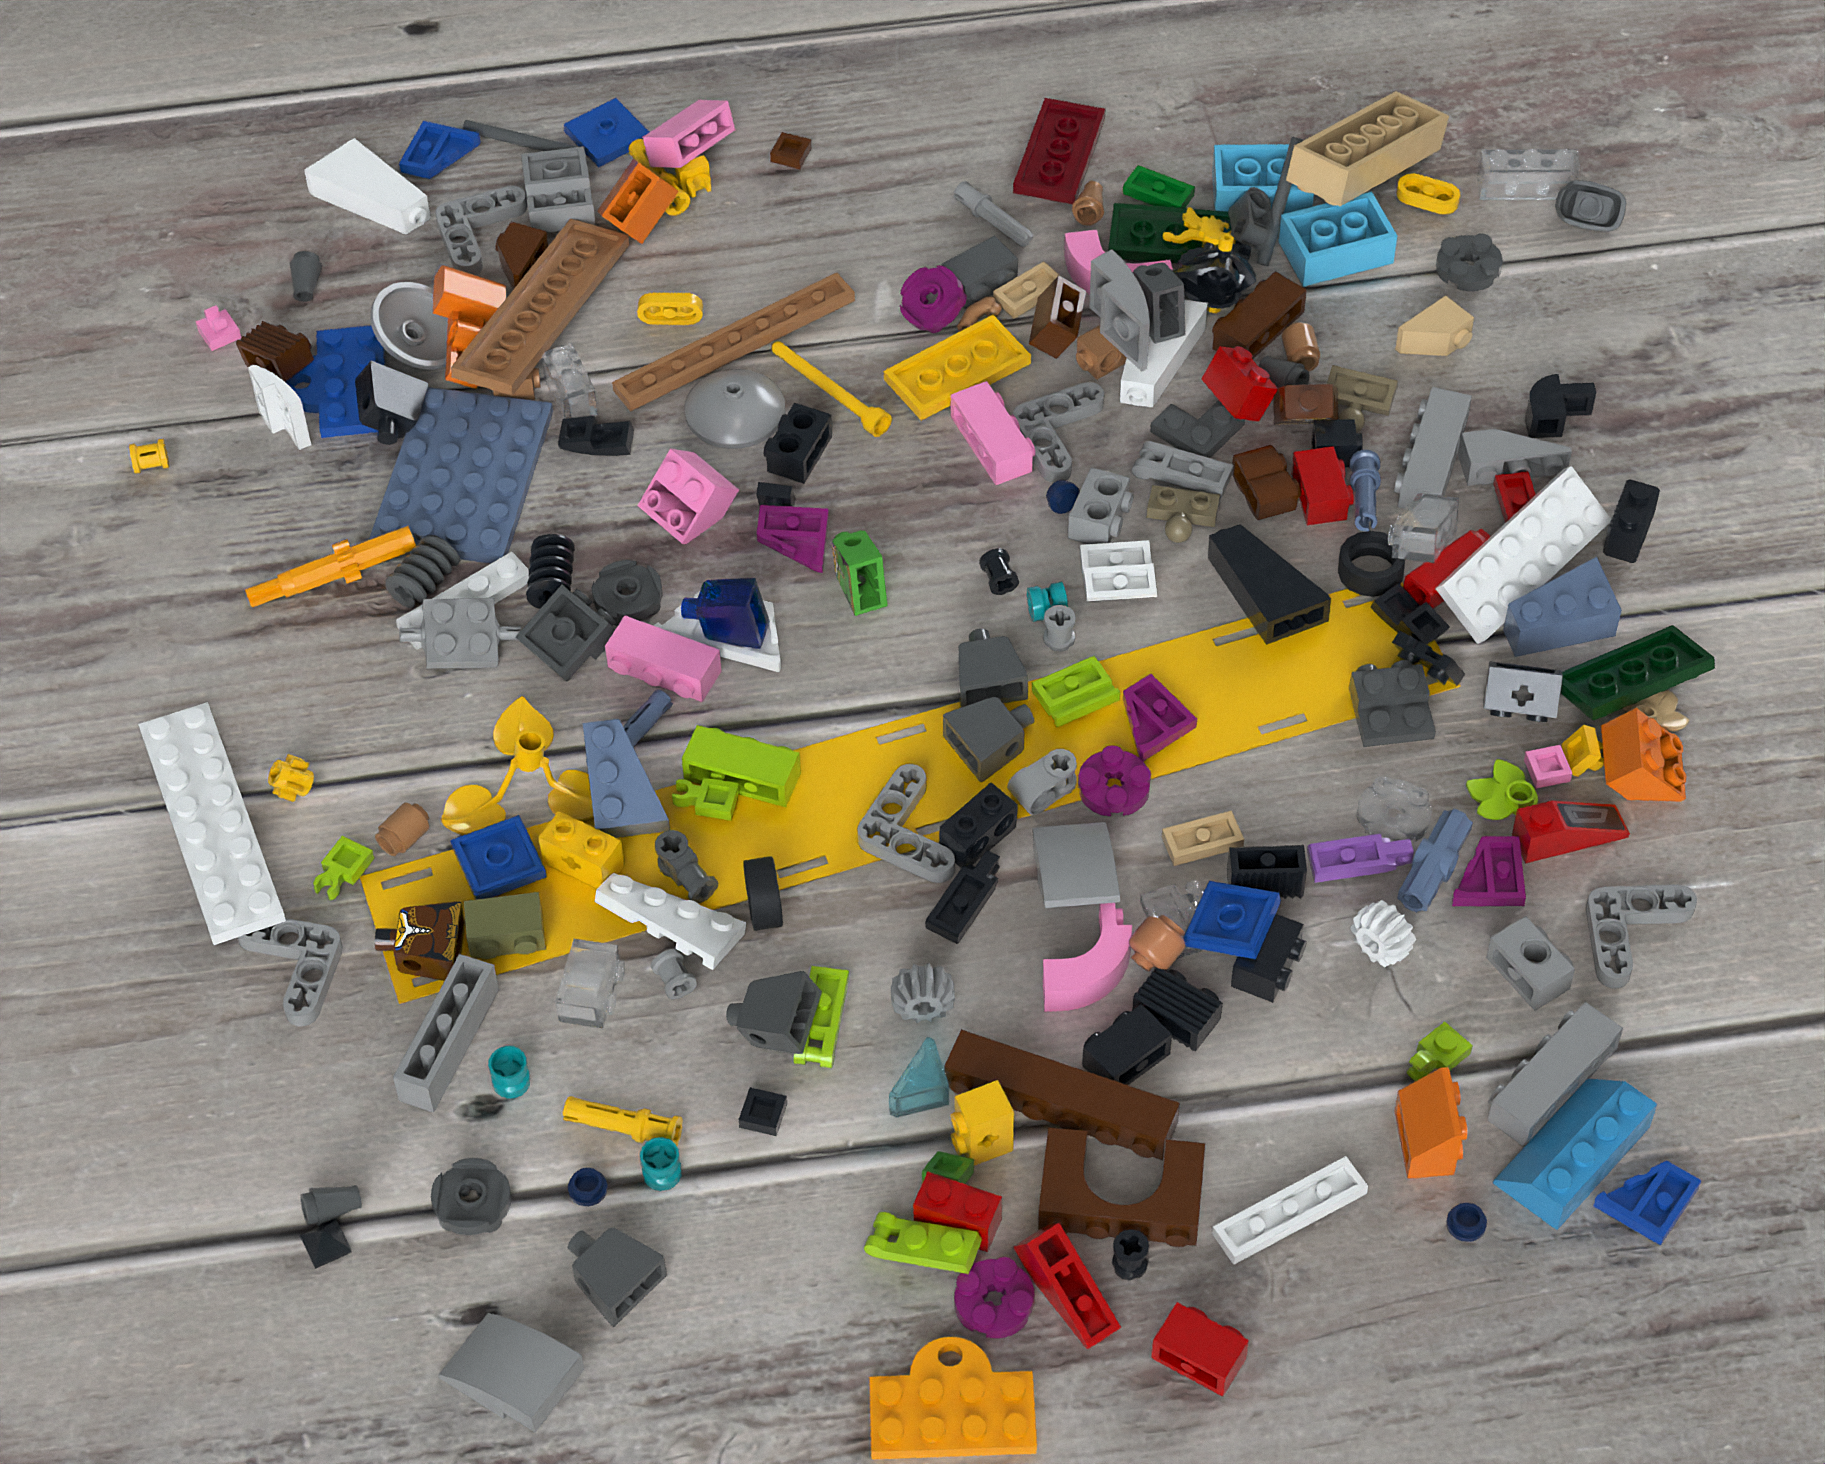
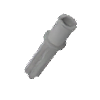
M967 181L961 182L954 191L956 194L953 197L971 209L973 216L977 218L982 216L1022 247L1027 246L1029 241L1032 240L1033 233L993 204L990 195H983Z

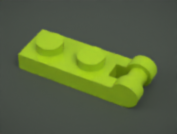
M811 966L809 977L822 993L803 1054H794L793 1062L794 1064L806 1065L807 1061L820 1063V1067L832 1068L849 982V970ZM810 1039L823 1041L822 1048L809 1046Z
M878 1212L873 1223L875 1228L874 1234L868 1236L864 1245V1251L870 1256L879 1259L969 1274L982 1239L977 1231L897 1218L887 1212ZM890 1235L898 1237L896 1243L888 1242Z

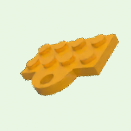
M942 1337L927 1343L915 1355L911 1364L910 1375L869 1377L872 1459L1037 1454L1033 1371L992 1372L989 1359L984 1351L967 1339ZM952 1351L958 1353L962 1359L955 1366H946L940 1362L939 1357L945 1352Z

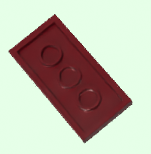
M1044 98L1013 183V193L1074 204L1079 195L1100 135L1106 109Z

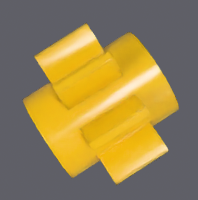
M287 754L285 761L276 760L268 775V783L274 787L272 793L291 802L295 801L296 795L306 796L314 780L313 772L308 770L309 762Z

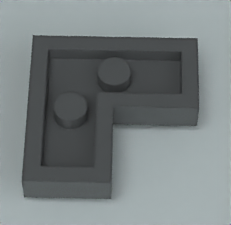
M1219 400L1199 419L1171 403L1151 422L1150 432L1180 450L1211 458L1245 425V420L1235 419Z

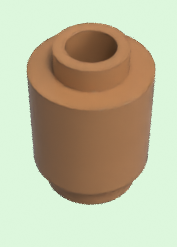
M1297 322L1291 324L1282 333L1287 361L1301 363L1306 370L1312 371L1318 366L1320 359V350L1314 328L1307 323Z
M403 803L378 827L379 832L375 834V839L379 846L391 856H396L399 852L405 853L429 830V816L420 805L416 803L413 805Z

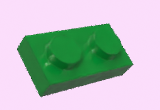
M1137 165L1123 184L1124 195L1153 206L1186 208L1194 197L1195 186Z

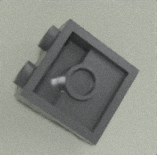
M561 585L518 633L516 638L564 680L568 681L589 656L596 660L605 650L606 643L615 631L612 626L616 621L601 608L597 612L593 611L589 607L593 602L579 589L572 593L565 586Z
M1401 660L1394 663L1391 668L1377 669L1373 664H1366L1360 666L1356 672L1351 673L1349 692L1363 747L1434 739L1436 730L1428 704L1430 693L1422 664L1412 665L1411 661Z

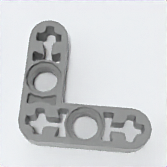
M507 186L449 201L437 207L435 211L437 226L454 269L473 275H478L482 271L481 252L472 229L524 214L527 210L525 191L522 188ZM484 206L490 208L488 211L484 213L474 212V210L478 207ZM448 217H453L456 224L451 225ZM464 236L467 238L465 241L461 243H454L451 241L454 237ZM468 254L470 262L466 263L462 255Z
M1093 382L1081 383L1022 403L1014 409L1013 415L1016 417L1020 431L1025 438L1029 437L1032 443L1041 438L1051 442L1046 447H1039L1033 443L1036 453L1033 457V462L1045 480L1054 483L1059 480L1066 481L1071 476V456L1054 429L1099 413L1104 406V390L1100 385ZM1055 405H1062L1067 408V411L1054 413L1050 408ZM1051 457H1053V461L1056 464V466L1051 465Z
M905 764L894 772L860 821L857 828L858 844L862 850L930 882L943 883L948 881L955 872L953 852L937 842L902 827L926 791V773L918 765ZM912 779L916 780V783L911 782V783L908 785V787L905 789V795H904V794H903V791H904V782L909 783ZM888 803H896L902 807V810L896 814H887L882 808ZM876 831L880 832V836L875 835L872 839L868 838V834L873 835ZM902 844H911L916 848V851L910 855H901L896 851V848ZM940 860L945 862V865L940 864L937 868L932 867V863L937 864Z
M1684 885L1599 887L1591 891L1586 905V916L1598 980L1603 985L1615 989L1621 988L1629 982L1633 970V960L1626 924L1686 922L1692 918L1696 908L1697 897L1695 892ZM1644 899L1650 903L1652 908L1647 911H1640L1632 906L1631 901ZM1660 900H1662L1661 906H1663V909L1658 908ZM1673 900H1679L1680 904L1684 905V908H1679ZM1599 902H1605L1606 907L1610 908L1608 917L1603 919V907L1598 904ZM1604 931H1611L1619 937V941L1613 944L1606 943L1600 938L1599 934ZM1611 956H1616V969L1620 971L1618 974L1614 973L1612 968H1609Z
M285 918V922L255 931L252 936H247L246 934L237 937L239 945L245 950L298 960L283 999V1007L287 1020L291 1024L307 1026L313 1023L320 1014L342 954L343 946L338 931L328 925ZM294 932L299 935L298 939L292 944L287 945L279 942L280 937L285 933ZM326 940L331 942V944H326L324 949H319L318 945H323ZM318 969L323 972L322 977L317 981L307 982L303 979L304 974L309 970ZM303 993H306L308 1007L305 1006L301 1008V1011H295V1007L298 1008L302 1005L304 1000Z

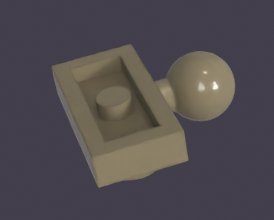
M1332 365L1327 384H1333L1338 389V404L1349 406L1339 414L1338 420L1355 419L1356 432H1359L1365 424L1362 410L1389 416L1398 387L1397 380Z
M1152 485L1146 518L1167 521L1165 524L1166 536L1172 542L1181 543L1191 536L1192 524L1215 527L1220 494Z

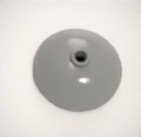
M414 282L391 284L377 295L371 307V326L377 340L389 354L409 366L425 370L445 367L448 318L433 314L434 289Z
M728 369L706 376L690 390L685 401V417L690 430L702 441L716 447L728 449L746 448L765 441L778 430L780 418L785 414L784 396L777 384L763 374L745 369Z

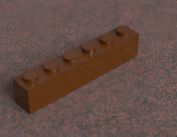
M962 1029L944 1066V1086L950 1088L956 1094H962L998 1080L1012 1109L1023 1113L1026 1117L1032 1120H1045L1059 1125L1062 1129L1087 1131V1135L1095 1137L1103 1144L1118 1145L1130 1149L1135 1154L1144 1158L1154 1157L1163 1161L1166 1139H1172L1179 1120V1102Z

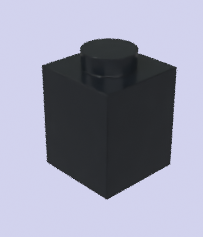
M1355 419L1314 420L1311 441L1312 449L1334 446L1338 460L1342 459L1345 467H1350L1352 455L1357 451L1363 450L1362 433H1356Z

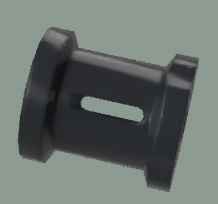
M1002 548L986 552L979 560L980 568L983 572L987 573L989 578L988 585L990 590L995 595H1004L1011 592L1019 584L1016 572L1012 571L1009 565L1010 556Z
M1132 1229L1120 1232L1113 1242L1114 1255L1112 1266L1114 1267L1115 1274L1125 1280L1140 1278L1145 1274L1148 1267L1146 1257L1149 1252V1242L1140 1231Z

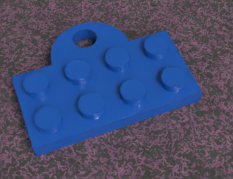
M372 326L316 331L317 355H313L314 361L285 383L301 399L304 412L319 413L321 438L378 432V430L362 425L359 421L355 378L370 361L386 366L385 349L377 340ZM299 383H309L305 388H295Z

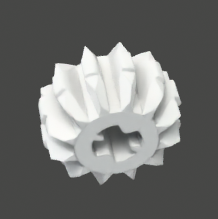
M1380 900L1369 906L1366 905L1353 918L1354 923L1350 928L1356 936L1354 942L1360 945L1362 953L1369 955L1373 963L1378 961L1384 967L1389 964L1394 965L1397 961L1400 962L1408 956V952L1413 949L1412 944L1416 941L1415 935L1411 932L1413 926L1407 923L1404 918L1405 914H1400L1395 905L1388 906L1386 902Z

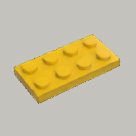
M991 315L884 370V381L922 421L951 406V394L986 381L991 385L1031 364V354L994 315Z

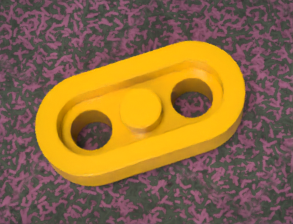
M1413 173L1406 174L1398 180L1396 195L1404 204L1438 214L1453 213L1459 206L1460 191L1451 183Z
M652 292L642 295L638 300L637 316L641 321L650 325H692L702 319L703 301L692 293Z

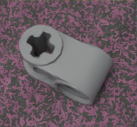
M1055 749L1050 751L1035 763L1016 772L1009 780L1007 788L1030 815H1037L1075 789L1077 784L1075 775L1077 768L1076 758L1069 750Z

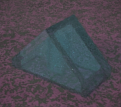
M928 1036L889 1094V1113L896 1118L949 1105V1084L935 1041Z

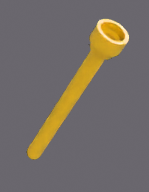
M776 341L772 344L771 349L774 354L859 416L863 428L871 435L880 437L888 430L892 417L882 408L866 406L782 342Z

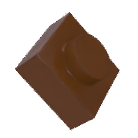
M782 132L770 152L771 162L800 170L812 149L811 139Z

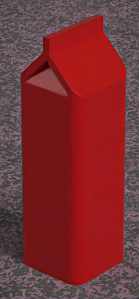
M1482 528L1478 531L1469 530L1407 574L1403 588L1420 606L1427 602L1433 609L1444 602V599L1435 588L1491 536Z

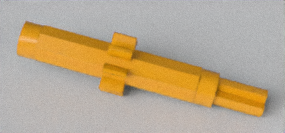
M409 526L393 530L351 547L348 539L332 545L335 553L277 574V578L245 589V592L253 608L282 596L287 598L342 577L349 584L362 579L360 570L410 552L416 544Z

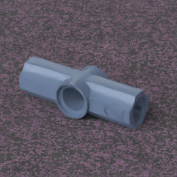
M1456 809L1444 810L1429 838H1424L1419 844L1412 861L1411 870L1398 892L1397 899L1404 904L1405 908L1416 913L1418 911H1427L1442 882L1447 883L1459 858V851L1472 830L1473 822L1467 818L1465 813Z

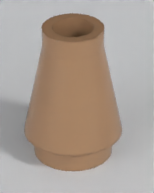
M1090 181L1085 184L1083 191L1072 206L1075 219L1082 225H1093L1104 214L1103 187L1096 181Z

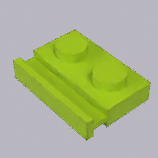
M1095 656L1032 682L1033 694L1047 714L1052 716L1056 727L1120 700L1119 689H1115L1111 678Z

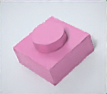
M1561 745L1525 752L1524 762L1536 789L1571 782L1572 771Z

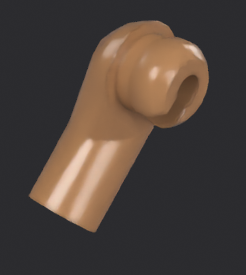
M986 296L968 306L957 325L958 331L960 332L974 325L984 314L987 317L991 315L997 317L1002 310L1001 304L997 303L994 297Z

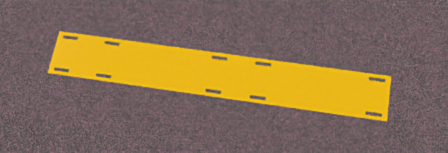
M1347 588L1328 594L1331 598L1329 622L1267 645L1259 634L1219 646L1215 645L1213 641L1215 638L1254 627L1250 620L1245 618L1100 660L1099 663L1111 678L1115 689H1119L1120 700L1059 727H1056L1052 716L1047 714L1032 692V682L1038 679L1028 681V699L1003 703L1009 711L1025 704L1033 714L1034 723L1023 728L1024 750L981 783L943 737V714L961 708L960 702H956L793 750L799 752L801 774L786 807L738 795L730 821L696 815L695 805L688 807L675 806L672 800V793L679 795L687 793L677 791L676 784L655 790V793L669 819L670 830L679 831L686 836L688 846L697 855L698 864L708 876H714L718 881V888L714 891L713 895L706 901L698 903L706 908L716 910L748 900L743 868L744 860L772 856L775 868L779 870L823 856L826 857L828 864L779 878L776 871L779 890L882 860L860 848L857 828L891 776L900 766L905 764L918 765L926 773L925 794L902 826L912 832L917 833V828L949 819L991 782L1018 804L1017 819L1030 816V814L1008 790V782L1016 772L1035 763L1050 751L1065 749L1074 754L1077 762L1075 770L1077 784L1071 793L1063 796L1044 811L1081 800L1078 787L1080 768L1090 756L1102 752L1105 747L1111 745L1118 746L1123 751L1139 757L1123 702V691L1149 674H1152L1197 718L1195 729L1143 761L1151 771V779L1356 718L1349 692L1351 673L1356 672L1360 666L1366 664H1373L1377 669L1391 668L1394 663L1401 661L1402 659L1397 656L1400 651L1392 643L1398 633L1370 608L1375 600L1346 608L1342 601L1362 596ZM1435 640L1428 645L1434 652L1441 656L1443 655ZM1422 665L1425 677L1429 676L1426 674L1429 669ZM1447 681L1445 685L1439 682L1429 684V696L1461 687V685L1456 686L1450 681ZM1303 713L1307 719L1305 722L1261 734L1258 729L1259 726ZM924 724L926 729L925 732L879 745L876 738ZM912 779L909 783L904 782V791H903V794H904V795H905V789L908 787V785H909L911 782L916 783V780ZM1118 779L1108 780L1107 786L1109 787L1113 785L1122 786L1121 781ZM692 782L694 785L701 786V784ZM888 803L882 810L887 814H896L902 810V807L896 803ZM594 818L581 821L595 828ZM550 821L526 828L545 868L547 877L495 896L501 897L539 892L546 950L534 951L530 954L500 955L492 959L476 958L477 960L493 964L496 975L647 930L646 925L642 922L630 923L595 902L597 888L543 863L538 837ZM876 831L873 835L868 834V838L872 839L875 835L880 836V832ZM939 831L923 835V837L939 843ZM663 832L617 838L622 843L625 864L618 875L628 876L639 883L650 887H657L671 895L690 900L688 898L689 892L683 885L678 887L671 877L665 876L658 868L659 856L655 851V841ZM902 844L896 848L899 854L916 850L911 844ZM453 849L360 876L376 929H397L400 910L411 906L457 901L462 903L465 918L464 901L475 900ZM431 868L433 876L383 890L381 885L383 881ZM465 924L461 954L470 957ZM383 951L399 1004L440 991L444 983L443 980L414 987L412 979L420 976L399 972L394 951Z

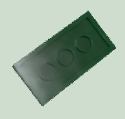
M1114 203L1108 251L1113 249L1121 259L1150 262L1171 260V263L1178 264L1182 254L1187 253L1188 250L1198 247L1202 248L1203 242L1189 240L1184 243L1165 241L1162 238L1164 232H1171L1174 236H1178L1184 231L1189 230L1188 227L1183 226L1184 220L1182 219L1183 214L1186 213L1188 208ZM1193 209L1201 219L1204 216L1211 218V215H1213L1216 219L1228 223L1229 229L1224 228L1223 232L1231 230L1228 211Z
M1671 625L1562 671L1563 677L1560 694L1594 721L1715 669L1714 656L1674 625Z

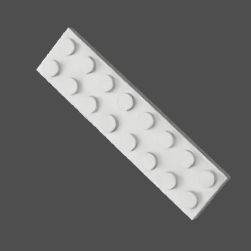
M208 702L138 724L213 945L285 922L283 909Z

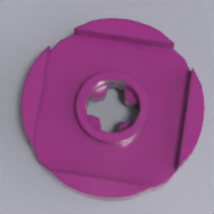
M936 265L938 268L928 269L923 267L913 272L904 282L900 292L903 296L902 306L900 305L902 315L917 329L928 330L930 333L940 332L943 327L951 323L967 301L959 278L950 269ZM932 293L935 295L938 293L937 299L933 303L927 304L929 302L926 298L928 294Z
M1111 745L1105 747L1102 752L1090 756L1080 768L1078 787L1081 800L1086 807L1099 815L1111 817V812H1123V816L1133 814L1142 808L1149 798L1150 769L1139 757L1123 751L1118 746ZM1118 779L1121 781L1122 786L1113 785L1109 787L1107 786L1108 780Z
M1008 1257L982 1260L972 1265L969 1274L960 1273L958 1275L954 1293V1307L958 1319L965 1328L973 1333L974 1330L986 1333L987 1338L999 1339L1019 1332L1028 1322V1317L1032 1313L1035 1302L1034 1287L1027 1273L1018 1267L1014 1260ZM989 1292L1003 1294L1001 1304L996 1306L992 1301L985 1302L984 1298L988 1296Z

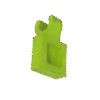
M1444 1021L1418 1042L1417 1053L1409 1060V1063L1413 1066L1406 1073L1413 1080L1417 1081L1427 1076L1435 1068L1449 1067V1070H1452L1471 1054L1473 1045Z

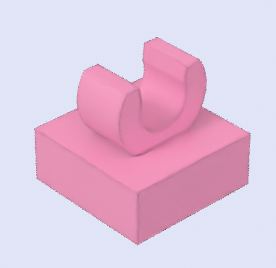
M215 305L204 310L205 318L196 321L198 332L211 351L241 339L240 330L226 309L219 311Z

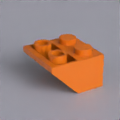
M633 159L597 212L620 230L643 244L679 191Z
M1637 708L1601 725L1606 785L1627 800L1680 802L1686 799V774L1683 770L1682 762L1683 745L1677 735L1667 731L1654 718L1648 717Z
M1449 1067L1439 1068L1398 1091L1394 1111L1407 1179L1454 1175L1457 1160L1463 1158L1462 1140L1467 1139V1123L1465 1116H1459L1457 1105H1460V1088L1458 1082H1452Z

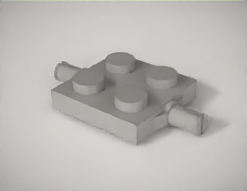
M494 598L423 599L421 627H399L400 643L421 642L426 656V669L497 667L499 661V641L518 640L516 636L520 632L521 627L520 625L499 626V622L495 617Z

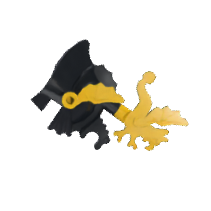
M1189 207L1182 216L1184 220L1183 226L1188 227L1189 230L1184 231L1178 236H1174L1171 232H1164L1162 238L1165 241L1184 243L1189 240L1203 242L1202 248L1198 247L1182 254L1178 261L1180 267L1172 271L1183 282L1184 295L1194 301L1208 303L1207 310L1209 312L1219 313L1221 309L1237 304L1242 295L1241 291L1256 282V273L1248 263L1252 247L1241 242L1235 243L1231 230L1223 232L1224 228L1229 229L1228 223L1216 219L1213 215H1211V218L1204 216L1201 219L1192 207Z

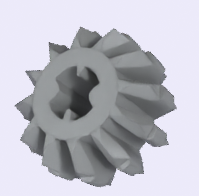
M930 963L920 967L913 964L912 969H900L899 975L892 978L891 1003L894 1006V1012L901 1014L903 1020L914 1018L916 1023H919L921 1020L932 1022L934 1017H946V1012L953 1009V1002L955 1001L954 981L951 974L944 971L943 966L931 968Z

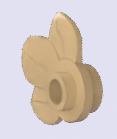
M1669 690L1659 692L1636 704L1623 708L1627 712L1635 708L1639 709L1648 717L1654 718L1659 725L1668 731H1679L1689 723V719L1686 716L1675 711L1678 699Z

